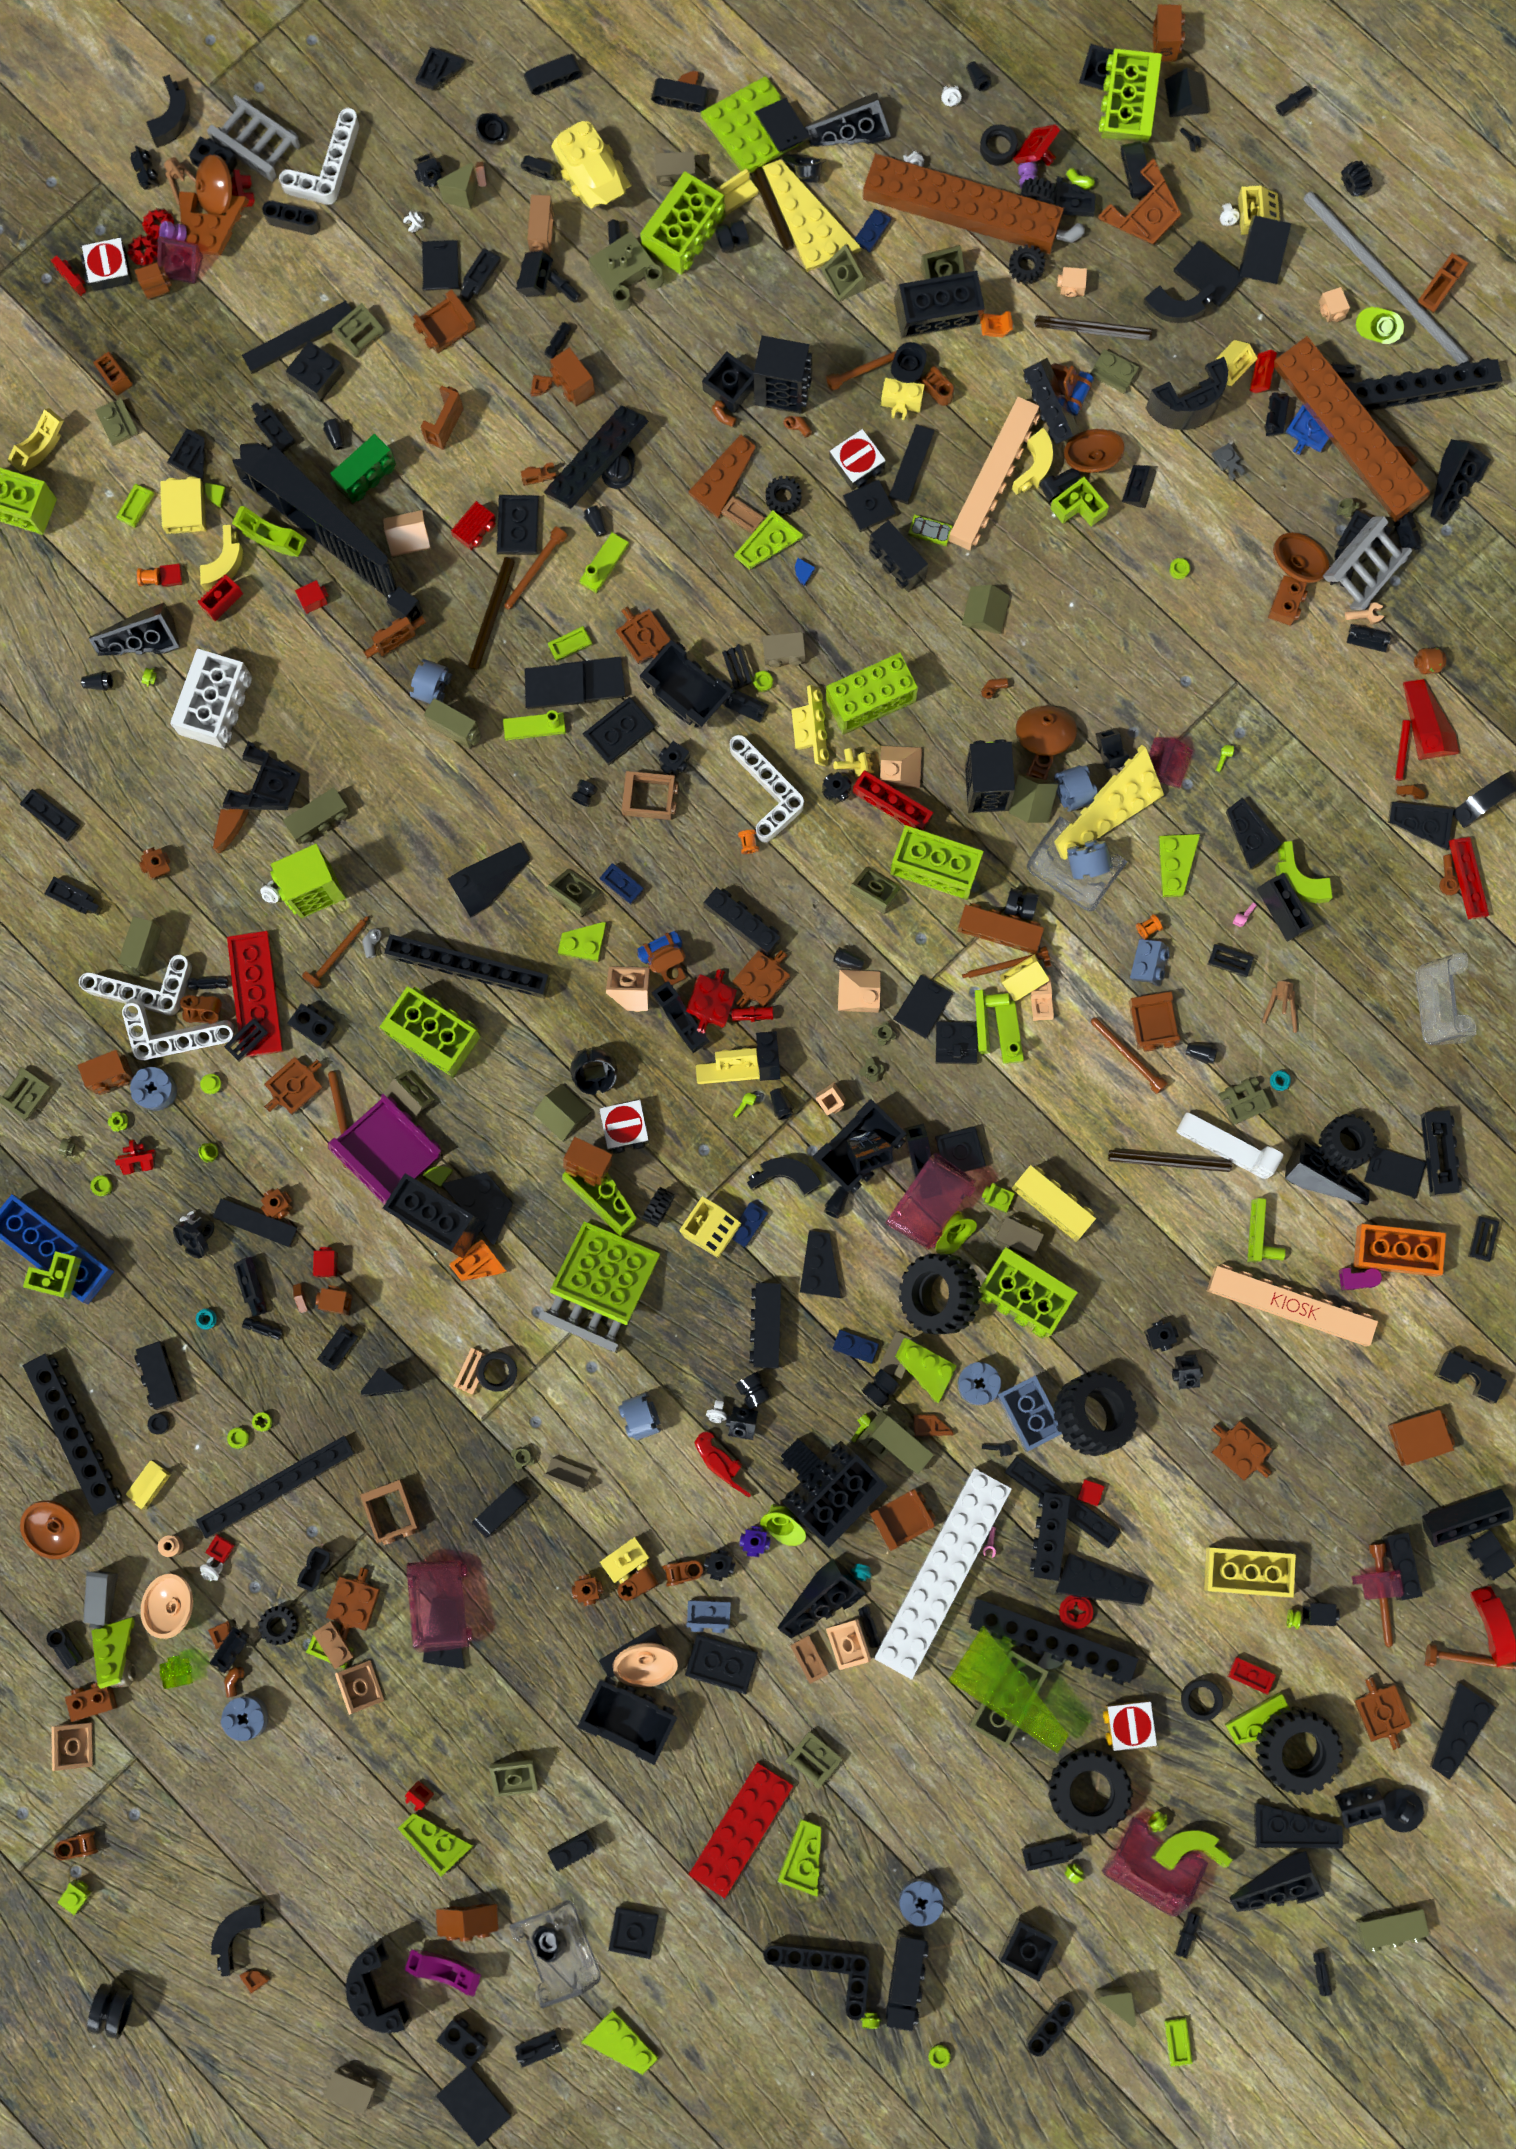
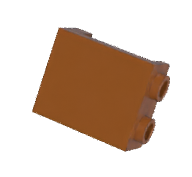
M452 289L445 293L447 299L420 317L417 314L413 315L415 330L418 334L422 333L424 335V342L430 350L433 348L437 354L476 328L474 319Z
M441 386L439 389L444 407L435 425L425 420L421 425L425 442L444 450L464 409L458 391L450 386L447 388Z
M1172 991L1135 997L1129 1000L1138 1050L1143 1049L1144 1052L1156 1050L1158 1046L1172 1048L1176 1047V1043H1179L1181 1040L1180 1036H1178L1173 1012Z
M1436 1410L1402 1422L1387 1425L1401 1466H1407L1454 1451L1453 1446L1455 1442L1451 1433L1448 1434L1446 1428L1448 1422L1444 1413Z
M913 1489L870 1513L890 1551L935 1527L933 1522L936 1521V1518L931 1510L927 1511L923 1503L926 1500L920 1491L916 1492Z

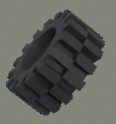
M1034 177V180L1028 178V180L1026 179L1023 182L1020 195L1054 205L1058 188L1054 183L1050 184L1051 181L1049 180L1044 181L1043 178L1038 180L1037 177Z
M1027 244L1024 245L1023 249L1022 246H1019L1018 250L1015 249L1013 254H1011L1009 273H1012L1011 277L1013 279L1017 278V283L1022 280V284L1026 285V281H1029L1030 285L1033 284V280L1037 282L1039 277H1042L1045 259L1043 252L1040 254L1039 248L1034 250L1035 246L1031 245V248H1028ZM1023 259H1030L1034 262V268L1032 270H1023L1019 263Z
M779 476L778 480L776 478L772 479L773 482H769L768 488L766 487V504L771 511L774 510L777 514L780 512L781 516H785V513L790 515L792 510L795 512L797 506H800V485L798 482L795 483L793 478L789 480V476H786L785 479H782V476ZM781 489H786L791 493V498L787 502H780L776 498V493Z
M659 1187L648 1204L642 1219L658 1227L668 1212L675 1194Z
M271 1607L261 1615V1620L258 1622L260 1629L258 1630L262 1634V1639H265L268 1644H286L294 1639L295 1634L298 1633V1617L292 1609H288L289 1607ZM276 1617L283 1618L287 1624L286 1630L281 1634H276L271 1629V1622Z

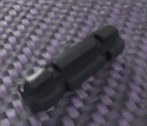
M566 322L561 323L559 330L556 331L549 343L550 346H547L544 351L545 356L550 359L556 356V351H559L567 338L566 335L571 331L569 324Z
M225 976L218 978H188L187 985L190 990L198 988H228V978Z
M247 1317L242 1323L243 1328L247 1330L252 1329L253 1332L268 1337L271 1336V1338L280 1340L283 1335L282 1329L273 1328V1326L259 1321L254 1322L253 1319Z
M869 1606L859 1608L858 1611L863 1619L861 1621L866 1636L869 1637V1645L871 1648H876L881 1645L879 1636L877 1637L878 1633L873 1617L870 1616Z
M1317 1951L1313 1953V1958L1316 1963L1317 1982L1320 1984L1318 1986L1319 1994L1321 1996H1329L1332 1994V1989L1329 1985L1328 1966L1325 1963L1327 1961L1326 1954L1323 1951Z

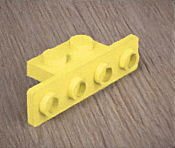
M808 685L809 705L792 709L795 748L801 750L813 747L815 764L825 767L828 766L829 752L826 746L827 733L824 727L825 714L822 708L823 694L820 688Z
M756 1048L722 1050L715 1052L716 1063L696 1065L697 1084L760 1079Z

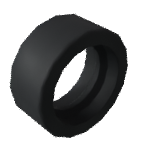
M1001 124L987 128L982 134L980 142V153L983 159L989 164L996 166L1011 162L1017 151V135L1011 128ZM996 136L1004 137L1010 142V149L1003 154L993 153L987 147L988 140Z
M492 1351L485 1354L478 1361L476 1376L478 1382L484 1388L493 1392H502L514 1384L517 1377V1366L509 1355L500 1351ZM494 1359L503 1360L509 1369L507 1378L499 1384L489 1382L484 1374L486 1364Z
M1196 1679L1190 1681L1184 1687L1181 1693V1704L1188 1716L1198 1721H1208L1214 1719L1220 1713L1223 1707V1696L1216 1684L1205 1679ZM1199 1687L1209 1689L1215 1698L1212 1709L1205 1713L1195 1711L1189 1702L1192 1691Z

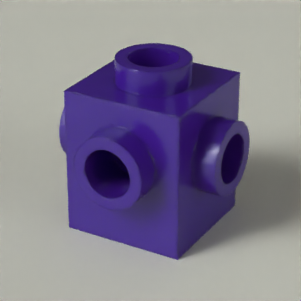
M751 1526L750 1530L746 1529L745 1534L741 1533L739 1546H743V1551H747V1556L759 1557L760 1553L764 1554L765 1550H769L770 1537H766L767 1532H763V1527ZM754 1537L759 1540L757 1546L751 1544V1539Z

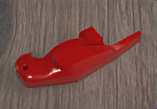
M710 1432L699 1434L694 1444L707 1468L745 1496L750 1497V1493L731 1480L743 1464L739 1460L732 1461L723 1450L713 1446L711 1442L712 1438H714L713 1434Z

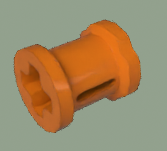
M138 568V585L155 584L160 586V569L143 570Z
M744 830L738 833L743 847L741 850L742 854H752L759 851L755 841L756 830Z
M1154 914L1145 922L1136 924V929L1144 940L1148 939V936L1152 933L1163 930L1161 922Z

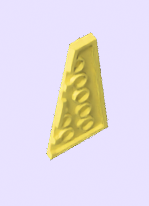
M781 159L763 166L765 177L806 272L823 266L845 244L849 245L853 254L861 252V247Z
M1141 745L1137 749L1138 753L1124 763L1125 767L1118 775L1114 774L1095 795L1093 803L1088 808L1085 807L1080 812L1081 816L1074 823H1070L1054 841L1062 859L1068 858V848L1073 846L1082 847L1085 846V842L1098 839L1164 796L1145 746Z

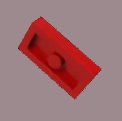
M57 255L51 259L54 267L79 296L83 295L86 292L83 287L85 282L79 274L76 273L74 275L70 271L72 267L65 259L61 261Z
M1271 349L1257 354L1250 391L1256 394L1269 390L1277 352Z
M1235 1657L1227 1677L1268 1695L1276 1675Z

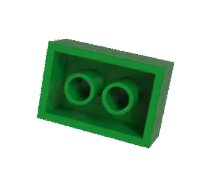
M374 433L330 474L336 488L354 504L356 501L362 500L370 488L376 487L382 477L389 475L394 470L396 462L389 447Z

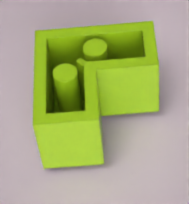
M1083 477L1052 501L1050 509L1063 524L1079 512L1092 527L1107 515L1109 506L1086 478Z
M55 1251L49 1272L29 1267L23 1287L70 1299L82 1259Z

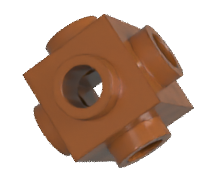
M152 847L143 851L144 855L140 857L141 862H139V866L143 874L147 873L150 881L171 871L168 863H170L169 857L166 852L162 853L161 848L155 850ZM155 860L158 864L154 865L151 861Z
M272 1188L264 1193V1198L261 1199L263 1203L261 1209L267 1217L271 1215L274 1219H282L293 1209L290 1203L292 1199L286 1191L283 1192L278 1188L276 1190ZM278 1200V1204L276 1206H272L271 1203Z
M591 1574L578 1576L579 1581H575V1586L571 1587L573 1598L578 1599V1603L583 1602L584 1606L596 1604V1599L601 1598L600 1594L603 1593L601 1580L598 1581L597 1577L592 1578ZM584 1586L590 1587L591 1591L589 1594L583 1593Z

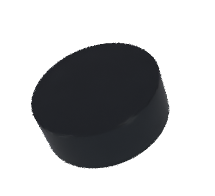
M158 1413L149 1418L147 1426L151 1433L162 1435L168 1431L170 1421L166 1415Z

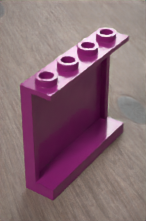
M382 1094L381 1100L337 1139L334 1137L328 1142V1149L385 1205L403 1175L406 1173L417 1179L440 1158L441 1147L435 1140L430 1141L425 1136L426 1132L421 1126H415L411 1122L412 1118L407 1112H401L397 1108L398 1105L390 1096L387 1098Z

